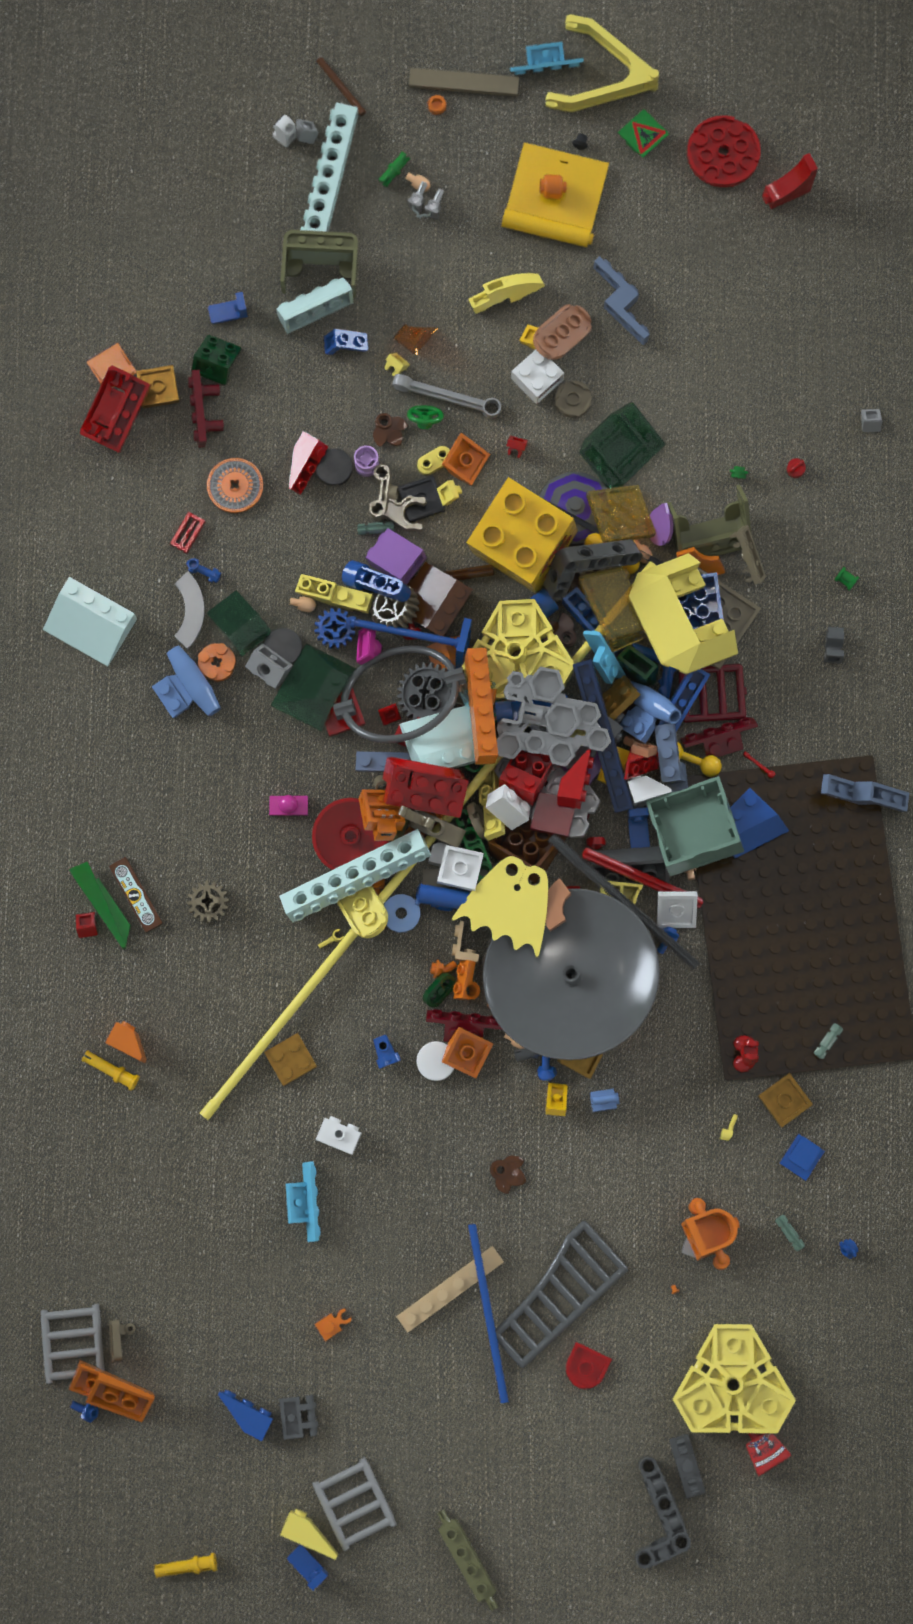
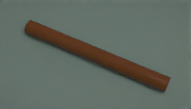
M320 57L317 60L319 66L349 103L354 107H358V114L363 116L366 113L365 109L326 61Z

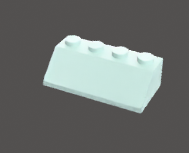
M336 278L331 280L328 285L318 286L306 295L301 294L291 302L280 304L276 308L277 315L286 333L289 334L353 304L352 288L344 278Z

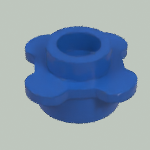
M848 1239L844 1240V1242H839L840 1250L845 1257L851 1259L852 1256H857L858 1247L853 1240Z

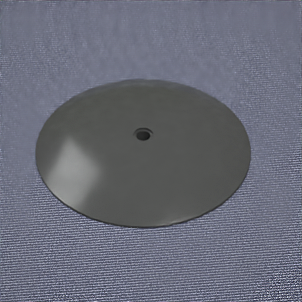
M568 889L571 896L566 900L563 907V915L566 922L551 932L545 923L538 957L535 956L534 949L530 944H524L515 950L513 941L508 935H503L495 941L491 940L484 961L483 985L488 1006L495 1020L516 1043L544 1057L560 1060H578L594 1057L612 1050L634 1034L644 1022L653 1006L658 990L660 972L654 941L644 923L631 909L617 899L600 892L586 889ZM574 972L577 975L574 979H568V974Z

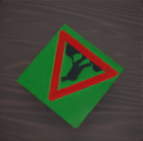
M645 109L618 131V134L626 141V144L642 158L669 135Z

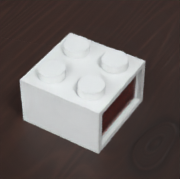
M535 350L511 371V379L537 405L564 380V372L551 359L543 357Z

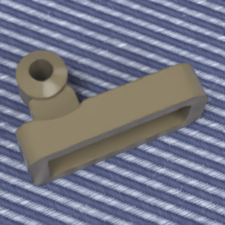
M119 1320L109 1321L112 1361L122 1360L121 1335L133 1334L136 1329L134 1324L120 1325Z

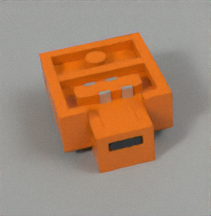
M362 789L358 799L364 830L373 831L374 841H393L397 831H402L406 823L405 818L398 815L401 807L388 805L383 802L385 790Z

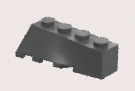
M660 846L597 851L670 884V875L665 866ZM590 861L591 867L595 868L608 881L641 884Z

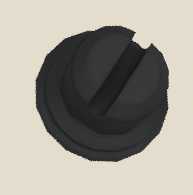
M578 134L577 139L572 141L574 147L579 150L588 148L586 143L588 140L585 134Z

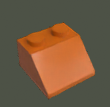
M125 1021L121 1024L116 1022L105 1043L145 1063L146 1056L139 1034L134 1031L136 1028Z

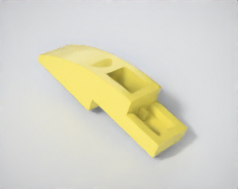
M523 273L509 275L483 284L485 291L469 298L475 314L497 303L503 302L507 298L510 299L511 303L538 291L545 285L539 274Z
M304 574L300 575L295 590L296 593L344 610L352 612L355 610L367 614L374 597L370 593L339 586L335 582Z
M496 767L479 786V803L483 806L484 835L488 841L505 834V824L486 808L487 795L499 788V777L495 773Z

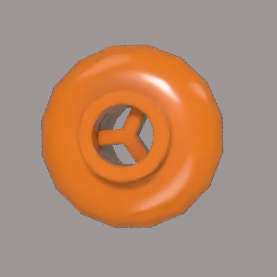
M546 174L543 179H540V194H543L544 198L560 199L562 194L566 193L567 182L563 181L561 175Z

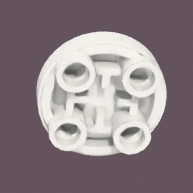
M435 1041L424 1045L420 1049L417 1056V1067L425 1078L432 1081H440L449 1077L454 1071L453 1067L441 1062L447 1044Z

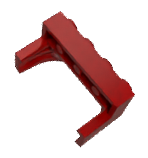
M111 365L83 422L80 434L120 453L150 390L151 384ZM112 386H115V387H117V388L123 390L125 393H123V392H121V391H119V390L113 388ZM96 421L99 422V423H101V424H103V425H105V426H107V427H109V428H105V427H103V426L97 424Z
M395 757L387 758L382 778L387 782L383 798L385 804L399 807L403 805L410 809L461 817L469 781L461 770ZM413 772L410 786H408L410 773Z

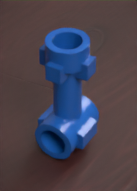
M192 558L186 563L190 573L199 572L209 577L208 581L211 583H217L221 577L218 569L210 570L201 566L196 558Z

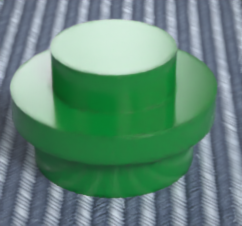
M734 466V469H730L732 478L746 479V474L749 472L745 471V467Z

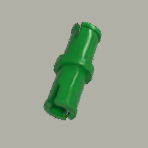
M401 151L399 156L393 163L388 165V169L378 179L380 183L383 182V186L388 187L395 176L400 175V170L410 160L409 156L406 157V153Z

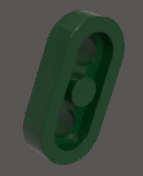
M448 972L440 974L424 992V1003L432 1008L439 1006L453 991L456 978Z

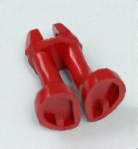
M741 1035L734 1040V1048L741 1052V1055L737 1056L733 1061L734 1068L739 1072L749 1071L759 1060V1042L752 1037Z

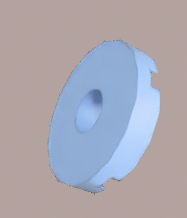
M397 894L385 902L384 906L388 912L386 926L389 929L398 933H405L414 929L418 924L420 907L415 905V900L411 896ZM400 908L407 911V915L403 919L396 916V911Z

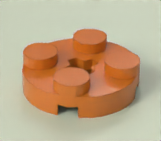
M214 643L206 646L199 653L198 667L205 678L221 682L233 674L236 667V658L233 651L225 644ZM215 658L222 660L219 667L212 665Z

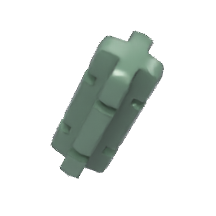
M392 521L386 522V524L376 522L368 523V525H365V523L358 524L357 526L359 535L383 533L387 528L394 531V523Z
M834 1023L832 1025L831 1031L827 1032L820 1042V1047H817L814 1051L815 1056L824 1059L827 1055L826 1051H829L838 1039L837 1035L840 1036L843 1028L838 1024Z
M785 1215L776 1218L775 1222L779 1227L781 1226V1230L789 1242L793 1243L794 1249L799 1251L804 1248V1242L798 1238L799 1235L792 1225L788 1224Z

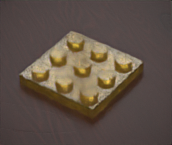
M639 485L587 492L586 497L603 543L637 540L655 536L656 531Z

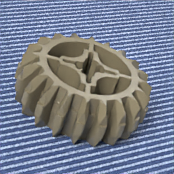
M410 586L408 587L411 590V595L404 602L378 594L377 597H373L374 602L371 603L373 608L370 610L371 615H373L371 617L375 623L385 624L387 627L393 626L394 628L403 627L407 629L408 623L413 624L412 618H417L415 612L419 611L417 605L420 604L417 594Z

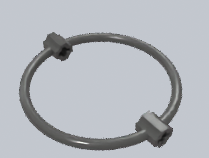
M423 646L395 647L382 651L370 661L360 665L346 682L342 691L341 702L334 704L333 708L337 720L344 719L353 732L365 739L380 743L403 742L417 738L438 726L453 709L458 698L460 685L467 683L463 667L456 669L445 655L434 649ZM419 653L431 656L446 666L448 671L444 672V678L447 687H452L451 695L443 710L424 726L403 734L379 735L362 729L352 719L351 716L356 715V709L353 700H349L351 689L362 673L377 662L394 655Z

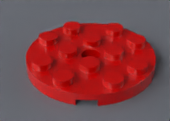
M725 115L711 117L701 122L694 129L687 145V159L694 174L703 182L716 187H732L746 181L756 170L761 154L760 142L755 131L746 122L743 123L735 119V117ZM721 148H726L729 153L725 156L718 151Z

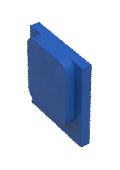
M798 1134L779 1164L806 1181L825 1151Z

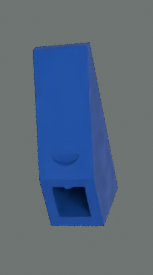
M227 1389L224 1392L219 1391V1397L243 1432L262 1441L274 1419L270 1416L271 1412L264 1408L260 1410L254 1408V1403L244 1398L242 1401L236 1399V1394Z

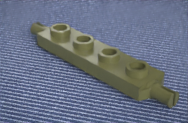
M445 1509L439 1511L437 1514L443 1523L438 1529L477 1601L486 1600L490 1610L493 1611L498 1608L493 1598L497 1591L457 1518L449 1519Z

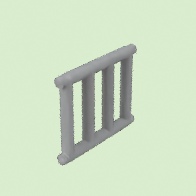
M94 1304L90 1308L53 1312L41 1310L46 1384H51L54 1380L72 1379L76 1370L53 1372L52 1360L96 1356V1367L105 1371L99 1304ZM91 1315L93 1317L92 1328L50 1332L49 1320ZM94 1335L95 1348L51 1352L50 1340Z
M366 1457L359 1460L360 1463L320 1483L319 1481L312 1483L343 1551H347L350 1545L388 1526L394 1527L397 1525ZM362 1470L364 1471L368 1479L367 1482L328 1501L324 1489ZM370 1489L373 1490L377 1500L337 1520L332 1508ZM381 1507L385 1519L347 1538L345 1537L341 1529L342 1526Z

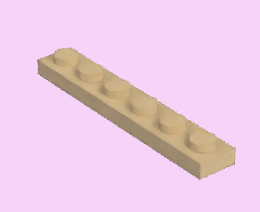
M493 1246L481 1254L485 1276L504 1262ZM472 1260L396 1316L407 1333L478 1282L475 1261Z

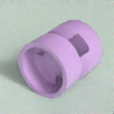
M371 446L359 447L354 454L355 468L359 475L363 477L373 476L374 468L379 465L377 451Z

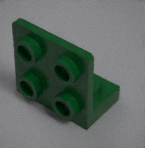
M207 335L194 354L192 370H200V376L226 385L229 379L230 367L241 352V347L215 336Z

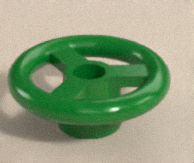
M428 405L414 406L407 411L408 419L417 423V427L420 429H430L433 424L441 422L444 418V414L440 409Z

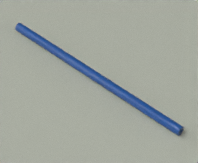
M476 1224L468 1225L500 1401L501 1403H506L509 1401Z

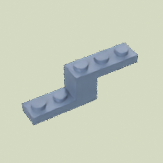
M599 256L594 261L593 268L616 289L605 300L604 309L644 345L649 340V330L643 324L640 325L631 312H626L638 301L639 293L637 288L632 284L629 285L620 272L612 269L609 261L603 260Z
M675 724L655 726V735L662 783L667 784L672 792L688 788L686 765L680 762Z
M357 751L355 770L357 772H384L388 757L411 759L409 753Z
M823 774L821 794L858 805L877 804L897 811L907 812L908 792L873 781L853 782L830 774Z

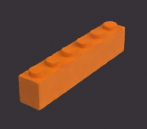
M467 648L464 661L476 765L495 764L498 757L487 649Z

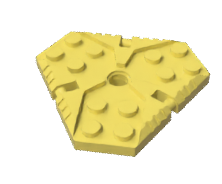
M535 599L499 601L482 631L484 636L481 640L477 639L473 648L487 649L490 681L493 683L491 688L497 689L495 700H507L503 692L508 683L507 677L512 671L523 673L525 679L528 674L533 675L539 667L559 670L564 687L574 672L572 664L575 663L558 636L554 635L552 626ZM547 637L548 640L542 643L541 640ZM490 639L494 641L492 646L488 644ZM517 650H520V651H521L518 656H516V657H513V656H512V654H513L515 651H517ZM464 661L462 667H463L464 674H465V677H466L465 661Z
M714 1324L696 1357L697 1362L694 1366L691 1365L673 1398L692 1433H731V1431H738L739 1433L778 1434L796 1401L777 1367L772 1365L771 1357L752 1324ZM704 1364L710 1367L707 1374L701 1371ZM764 1365L767 1371L760 1374L758 1367ZM735 1379L739 1382L740 1386L738 1390L731 1391L728 1388V1383L730 1380ZM731 1416H738V1423H731Z

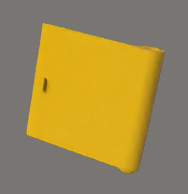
M524 142L501 227L587 248L588 244L592 245L594 234L591 232L609 163ZM546 174L561 175L563 181L567 182L566 193H563L560 199H546L543 197V194H540V179H543Z

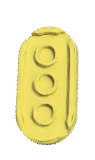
M373 886L363 888L337 902L352 930L362 938H372L379 935L387 925L388 912Z

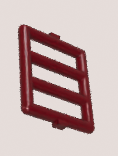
M724 664L720 670L711 665L702 668L707 673L717 674L720 713L708 714L705 683L699 693L701 714L689 715L688 711L683 722L740 720L747 716L745 703L747 688L744 687L742 665ZM678 670L680 685L681 681L683 680L686 674H683L679 672L680 670ZM724 672H735L739 712L727 713Z

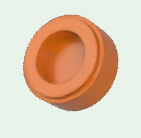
M440 95L432 96L428 101L429 111L434 115L442 114L446 110V100Z

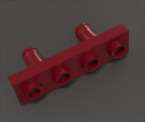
M192 370L191 377H188V387L192 388L193 394L190 395V406H194L192 424H196V430H193L194 442L198 443V448L206 447L207 432L224 430L223 420L206 421L202 399L203 396H220L219 384L202 385L200 370Z

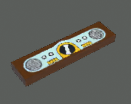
M124 857L110 865L109 867L145 932L148 933L162 925V920L127 858Z

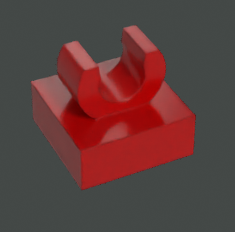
M510 435L506 445L509 447L508 455H511L512 450L516 449L518 451L517 458H520L522 452L527 447L528 440Z

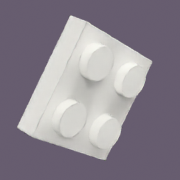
M446 845L437 883L475 891L484 853Z
M697 891L658 892V927L696 928Z

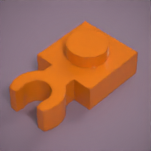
M341 1309L335 1318L331 1313L315 1324L325 1341L342 1331L339 1326L340 1324H347L352 1320L351 1317L347 1320L342 1319L341 1315L346 1309Z

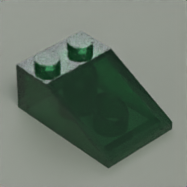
M237 590L207 612V615L241 657L271 633L270 628Z

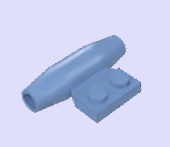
M180 646L169 650L167 656L176 675L166 676L153 685L152 688L171 717L176 718L186 711L192 701L207 716L217 713L221 709L211 685L197 664Z
M631 681L640 693V696L633 702L636 706L630 711L628 710L620 726L623 727V730L646 744L656 728V719L676 724L681 718V712L668 698L646 685Z

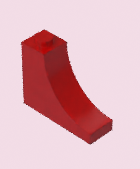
M810 153L804 155L800 162L783 177L765 186L762 197L765 204H768L771 209L811 191L818 168Z

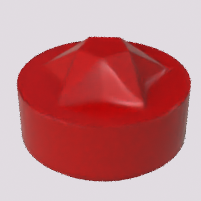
M590 837L586 839V846L591 847L593 850H599L601 847L606 846V841L604 837Z

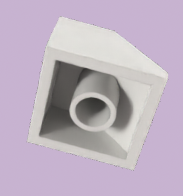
M639 775L630 778V781L627 782L634 805L632 809L646 806L647 800L672 792L671 788L648 776L641 777Z

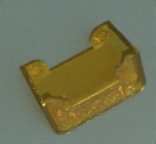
M620 566L578 577L580 590L589 602L612 653L647 638L628 598L632 586L629 581L631 577L627 568L623 569Z

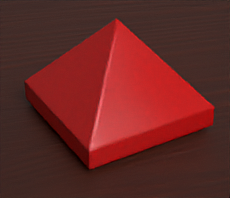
M396 703L378 710L383 726L401 719Z

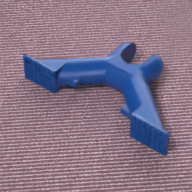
M631 641L630 645L650 660L659 663L662 667L663 673L662 678L658 680L660 684L658 692L669 699L674 672L678 669L661 665L654 649Z

